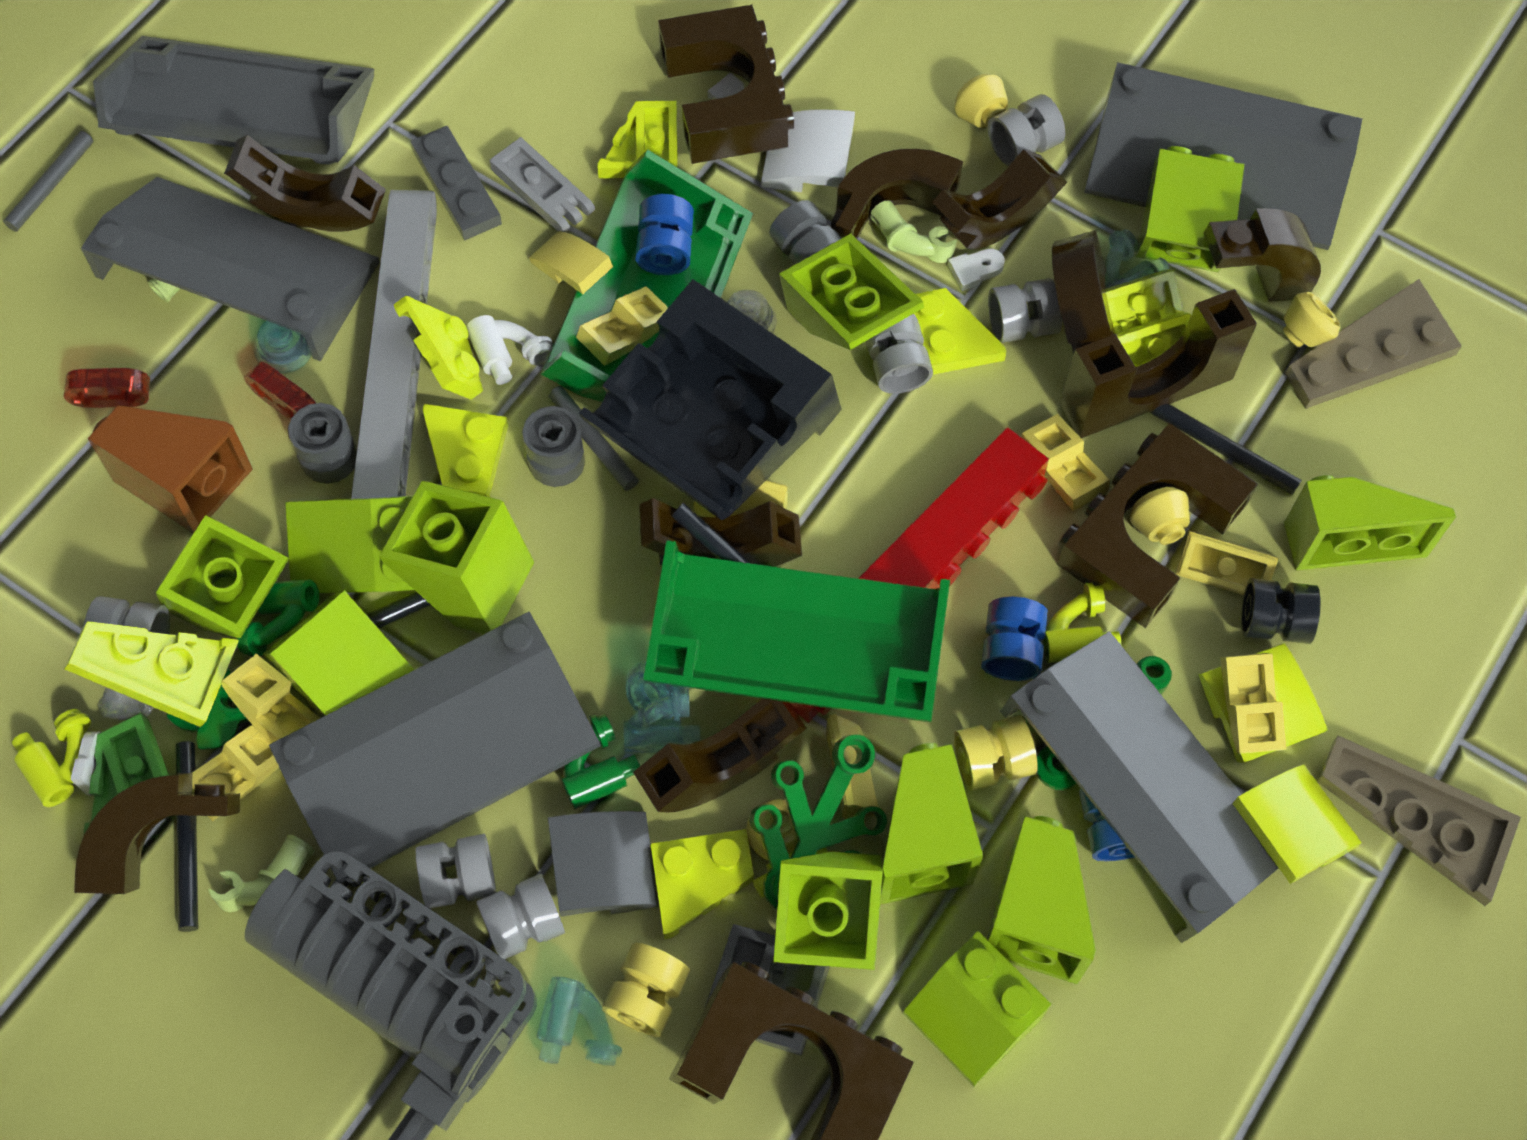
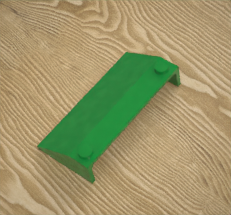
M647 149L627 169L595 244L596 248L610 257L613 267L584 294L576 290L541 375L579 396L603 402L606 392L602 385L629 353L604 366L576 338L580 325L611 312L616 299L643 287L649 288L667 307L674 302L692 279L721 298L753 213ZM659 194L675 195L688 201L694 209L692 235L690 236L692 239L690 265L685 271L678 274L657 275L642 269L636 262L640 204L650 196ZM659 331L641 345L649 348L656 340Z
M666 541L643 680L645 682L931 723L950 580L941 579L939 588L929 589L685 555L679 552L675 541Z

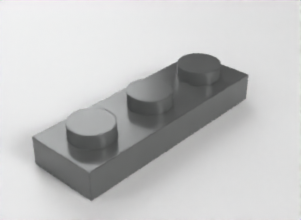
M448 125L410 141L414 155L464 241L502 225L499 211Z

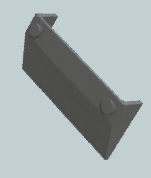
M141 36L93 81L98 128L115 130L120 135L138 133L227 147H235L237 139L248 135L272 153L310 158L319 164L339 163L352 145L374 79V69Z
M1117 62L1108 91L1084 193L1146 207L1154 161L1160 149L1167 150L1171 146H1180L1190 149L1192 155L1208 158L1211 154H1224L1234 158L1236 163L1245 164L1237 220L1250 219L1257 208L1284 210L1295 214L1305 223L1314 247L1328 250L1331 246L1355 159L1363 118Z
M160 177L154 178L105 213L81 247L96 278L103 280L113 264L264 319L301 333L307 341L313 359L318 361L323 359L380 263L377 256Z
M530 612L493 629L269 744L285 781L323 854L325 855L332 851H342L351 855L368 868L386 861L601 746L550 646ZM346 864L340 869L331 867L339 883L346 882V879L349 878L344 872L347 867Z
M1110 631L1048 668L1012 694L1000 710L1005 718L1012 715L1018 709L1021 711L1186 921L1187 926L1175 935L1181 943L1201 932L1279 869L1232 804L1242 794Z

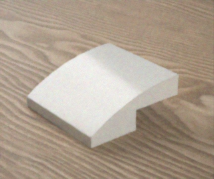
M844 110L793 112L794 129L788 130V147L767 151L761 187L801 193L803 183L838 187L846 174L855 112Z

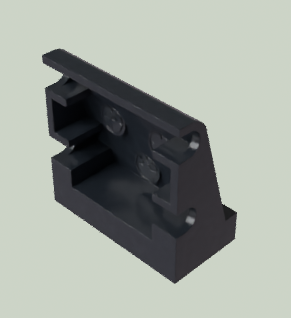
M692 279L657 320L659 334L654 343L649 348L638 343L602 385L606 394L599 408L591 412L584 407L579 414L592 427L718 519L724 520L738 509L814 433L820 436L842 408L833 376L830 372Z

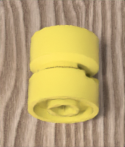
M1021 715L993 721L992 727L989 730L983 725H976L954 732V747L963 780L971 791L997 785L1000 776H1004L1007 780L1012 781L1037 773V755L1033 738L1025 719Z
M635 942L632 943L620 968L624 979L623 981L613 982L602 1005V1010L614 1020L631 1029L649 1036L661 1037L672 1013V1007L668 1003L669 999L680 996L690 974V969L679 959L660 949Z

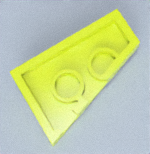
M87 621L80 632L64 669L201 727L207 721L239 640L222 638L220 641L197 638L196 634L188 633L169 635L148 632L146 628Z

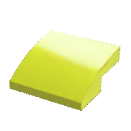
M1165 269L1106 289L1115 333L1135 367L1145 364L1164 353L1185 332L1191 313L1183 311L1174 270Z
M1282 643L1254 653H1271L1273 655L1276 701L1283 702L1286 747L1328 731L1312 690L1286 644ZM1221 666L1198 674L1214 718L1222 719L1236 761L1245 763L1274 752H1236L1226 706Z
M1304 764L1252 788L1238 796L1232 803L1290 884L1319 867H1325L1362 844Z

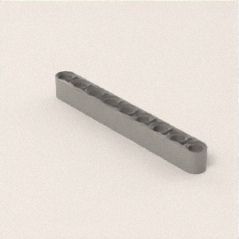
M391 190L389 194L351 499L406 496L421 352L413 340L421 334L411 318L398 316L393 304L406 295L427 304L437 216L434 191Z

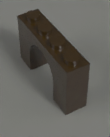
M752 4L658 20L660 51L668 78L718 70L737 74L749 82L743 90L734 95L682 105L683 134L691 164L788 147V130L794 129L792 107L790 104L784 105L783 100H785L783 79L781 75H774V72H776L774 51L772 47L766 48L765 46L767 44L766 26L764 20L757 21Z
M1233 289L1196 303L1186 330L1179 340L1164 353L1140 366L1135 367L1116 334L1077 348L1073 355L1060 406L1075 432L1081 438L1151 412L1161 405L1174 403L1233 380L1257 323L1237 291Z
M1170 423L1158 436L1152 432L1144 440L1137 452V455L1140 456L1133 465L1126 462L1119 469L1111 482L1114 486L1107 496L1099 493L1085 512L1088 518L1080 527L1075 523L1072 524L1058 544L1063 548L1058 566L1083 584L1093 583L1094 586L1101 585L1104 590L1105 600L1145 629L1170 600L1180 577L1142 551L1131 540L1124 524V514L1126 511L1133 507L1141 497L1154 490L1164 487H1175L1187 494L1189 498V512L1223 535L1248 505L1258 483Z
M743 961L740 966L734 962L728 966L721 975L669 1080L715 1104L724 1099L749 1047L761 1034L777 1030L794 1032L810 1040L820 1050L827 1062L831 1077L829 1101L811 1140H878L914 1063L901 1055L902 1047L882 1036H875L873 1040L857 1031L858 1023L842 1013L831 1011L830 1015L819 1010L812 1006L814 999L797 988L787 986L786 990H783L768 981L770 975L752 963Z

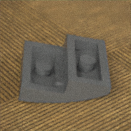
M610 811L548 817L558 906L561 917L609 909L612 915L659 907L646 812Z
M733 924L706 1005L724 970L734 962L741 966L742 962L745 961L765 970L770 975L768 981L783 990H786L787 986H791L807 993L814 999L812 1006L817 1008L830 966L774 962L775 935ZM777 1030L763 1033L755 1041L802 1056L807 1038L794 1032Z

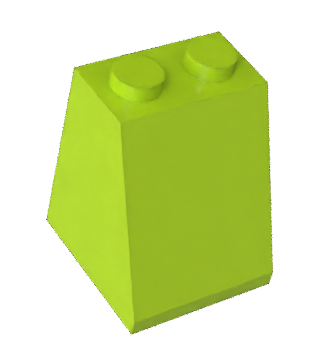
M1171 146L1167 150L1160 149L1154 161L1136 257L1219 272L1221 268L1216 269L1203 232L1209 222L1237 220L1245 164L1236 163L1234 158L1224 154H1211L1209 158L1192 155L1190 149L1180 146Z
M426 481L420 483L379 555L382 562L454 626L481 634H486L502 625L534 564V560L503 500Z
M345 590L333 593L263 653V656L277 671L291 681L293 688L321 717L414 671L413 667Z
M924 743L913 747L909 753L903 755L882 864L880 905L972 885L975 880L983 853L952 744L938 747L936 743Z
M1025 816L1011 850L987 940L1011 964L1078 985L1092 963L1096 949L1074 831L1063 828L1061 822L1050 817L1035 816L1033 819Z

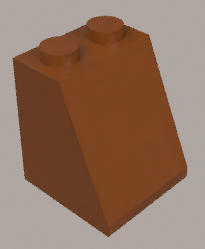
M118 405L108 417L101 419L96 424L93 433L87 438L113 482L191 533L195 532L205 515L211 518L253 470L234 427L226 421Z

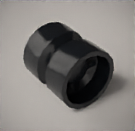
M1250 578L1246 585L1242 604L1241 627L1243 636L1272 639L1278 633L1283 641L1311 644L1317 633L1320 618L1321 597L1318 585L1289 582L1285 588H1281L1278 581Z

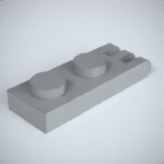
M522 137L489 160L491 170L557 231L567 232L570 230L568 222L562 216H565L574 225L583 220L577 208L587 216L595 211L592 201Z

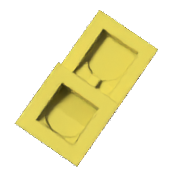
M558 231L529 257L530 262L558 284L564 280L581 294H584L613 267L610 257L581 238L562 231Z
M643 287L616 299L611 312L580 325L576 338L605 366L632 351L638 343L642 344L659 331L657 320L668 307L649 288Z
M1059 414L1021 433L1025 441L1049 458L1044 476L1072 511L1091 502L1099 493L1105 494L1109 492L1110 479L1083 452L1084 440Z
M1271 653L1220 657L1226 706L1236 752L1252 753L1286 750L1283 702L1276 701L1273 655Z
M255 654L222 680V687L231 700L270 743L320 719L319 716L290 693L291 681L258 654Z
M253 725L249 726L226 742L220 754L192 772V792H194L195 784H225V793H240V800H242L279 768L269 747L271 743ZM208 816V817H209V818L212 820V822H213V821H214L215 819H217L219 816Z

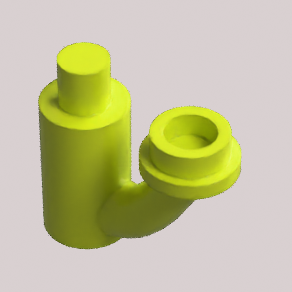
M1085 583L1083 593L1064 605L1051 618L1047 626L1045 638L1043 639L1044 656L1047 663L1060 662L1107 633H1103L1100 626L1068 629L1071 622L1084 611H1086L1088 617H1095L1096 613H1103L1105 611V595L1101 585L1094 586L1093 583ZM1119 631L1111 632L1112 635L1121 644V636Z
M79 709L67 710L54 721L57 738L63 742L67 741L65 757L61 765L58 764L44 742H35L29 733H21L12 740V745L18 752L14 761L45 807H53L64 802L74 792V783L70 779L75 759L78 758L82 738L91 725L88 715L81 713Z

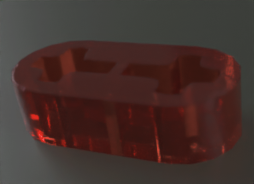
M263 361L258 362L244 376L246 384L259 398L289 420L301 408L309 404H316L315 400L307 392Z
M134 368L76 369L68 372L65 377L63 396L68 403L84 408L117 407L118 405L126 407L141 406L149 400L151 380L147 373Z

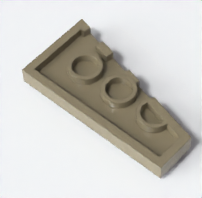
M1418 279L1340 331L1335 339L1319 345L1289 365L1285 375L1303 406L1307 409L1457 355L1462 346L1422 282Z
M1337 736L1332 743L1317 782L1482 905L1486 906L1489 904L1494 896L1521 817L1341 736Z

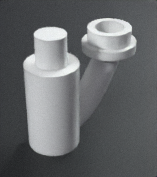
M489 315L476 317L466 326L470 341L484 372L488 375H493L498 385L506 384L512 379L509 370L512 359L503 339H510L523 346L521 349L523 357L529 360L532 365L546 363L553 347L551 338L547 336L538 337L516 323L494 320Z

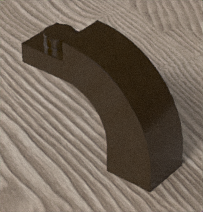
M248 135L237 139L224 172L225 175L252 193L248 202L260 210L294 225L329 232L352 231L373 224L386 191L383 186L355 165L334 174H315L295 168L278 158Z
M897 149L883 152L863 161L853 168L838 186L836 212L832 219L831 228L841 238L852 234L858 239L872 215L871 211L883 201H891L894 205L916 206L941 216L943 213L932 202L943 189L956 193L960 185L963 161L926 149Z
M1023 149L1009 167L984 189L970 195H961L943 189L932 203L943 213L940 221L967 249H978L992 245L1024 226L1058 194L1067 181L1040 154Z
M1257 208L1250 219L1209 222L1203 232L1216 269L1257 265L1256 269L1268 302L1293 300L1297 293L1312 292L1320 278L1321 264L1306 225L1293 213L1279 209Z
M1096 230L1054 241L1052 246V266L1055 288L1068 344H1071L1074 354L1077 348L1116 334L1105 288V274L1107 270Z
M654 498L639 504L641 546L659 553L660 566L663 564L666 541H675L679 552L685 555L718 559L671 517L676 508ZM771 501L746 512L729 516L724 520H720L717 517L699 516L751 564L775 567L802 556L799 515Z
M762 698L730 725L708 738L685 745L666 744L636 769L633 774L657 812L670 813L691 809L728 793L762 772L779 759L776 753L806 730L807 727L790 702Z
M178 773L151 778L123 790L107 802L97 813L83 836L76 859L74 893L126 894L139 889L142 848L148 834L159 822L171 815L230 816L240 813V793H225V784L213 783L195 784L194 792H192L193 773Z

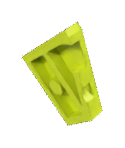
M636 101L627 115V122L615 134L613 146L605 159L601 158L597 163L598 178H624L627 169L647 149L678 168L677 101Z
M946 288L916 293L923 301L924 308L914 313L920 324L924 338L923 346L928 351L933 375L1005 361L1007 353L1005 346Z
M407 295L393 304L398 316L411 318L421 335L413 341L422 356L428 361L431 371L443 389L470 400L483 392L478 374L479 365L473 357L470 348L468 329L461 319Z
M424 404L423 413L442 486L490 497L508 429L507 417Z
M746 829L651 843L664 939L674 937L679 933L680 928L700 914L704 916L720 905L723 898L729 894H736L754 880Z

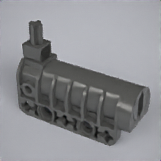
M332 851L323 855L304 880L284 869L267 887L256 903L245 928L244 936L248 944L415 1059L412 1064L421 1072L401 1099L411 1108L388 1140H426L436 1125L447 1131L465 1102L468 1103L488 1081L532 1018L537 1007V997L533 988L524 980L523 975L514 965L351 855L342 851ZM346 864L347 867L344 872L349 878L346 879V882L343 881L341 883L336 879L329 888L328 885L331 879L326 875L328 869L331 867L340 869ZM349 884L353 887L361 885L357 889L353 897V901L351 903H348V898H350L353 895V893L346 887ZM381 893L384 894L386 897L377 903L379 895ZM368 897L377 903L370 916L367 915L370 910L365 906ZM390 908V910L385 915H383V913ZM402 908L405 909L402 912L407 917L405 925L402 926L395 922L393 931L386 929L399 917ZM423 921L425 924L420 926L418 930L431 940L436 938L441 940L436 953L429 957L427 955L435 950L433 946L421 938L416 940L411 938L417 925ZM458 947L464 948L465 950L453 960L448 970L447 956L449 952L455 956ZM474 960L472 967L468 971L460 973L462 966L466 962ZM485 964V979L482 980L479 978L477 981V985L475 987H471L469 983L472 982L481 973ZM496 979L501 980L498 983L501 988L512 994L509 998L505 995L498 997L494 994L492 988ZM522 1001H524L526 1005L524 1009L520 1012L517 1009L522 1003Z

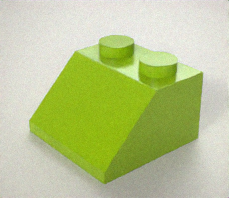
M205 515L156 591V595L160 604L168 608L169 613L204 631L241 638L287 564L288 557Z
M826 852L782 860L774 962L875 970L883 873L881 855Z
M978 931L942 965L905 1008L903 1014L975 1087L1044 1018L1052 1004Z

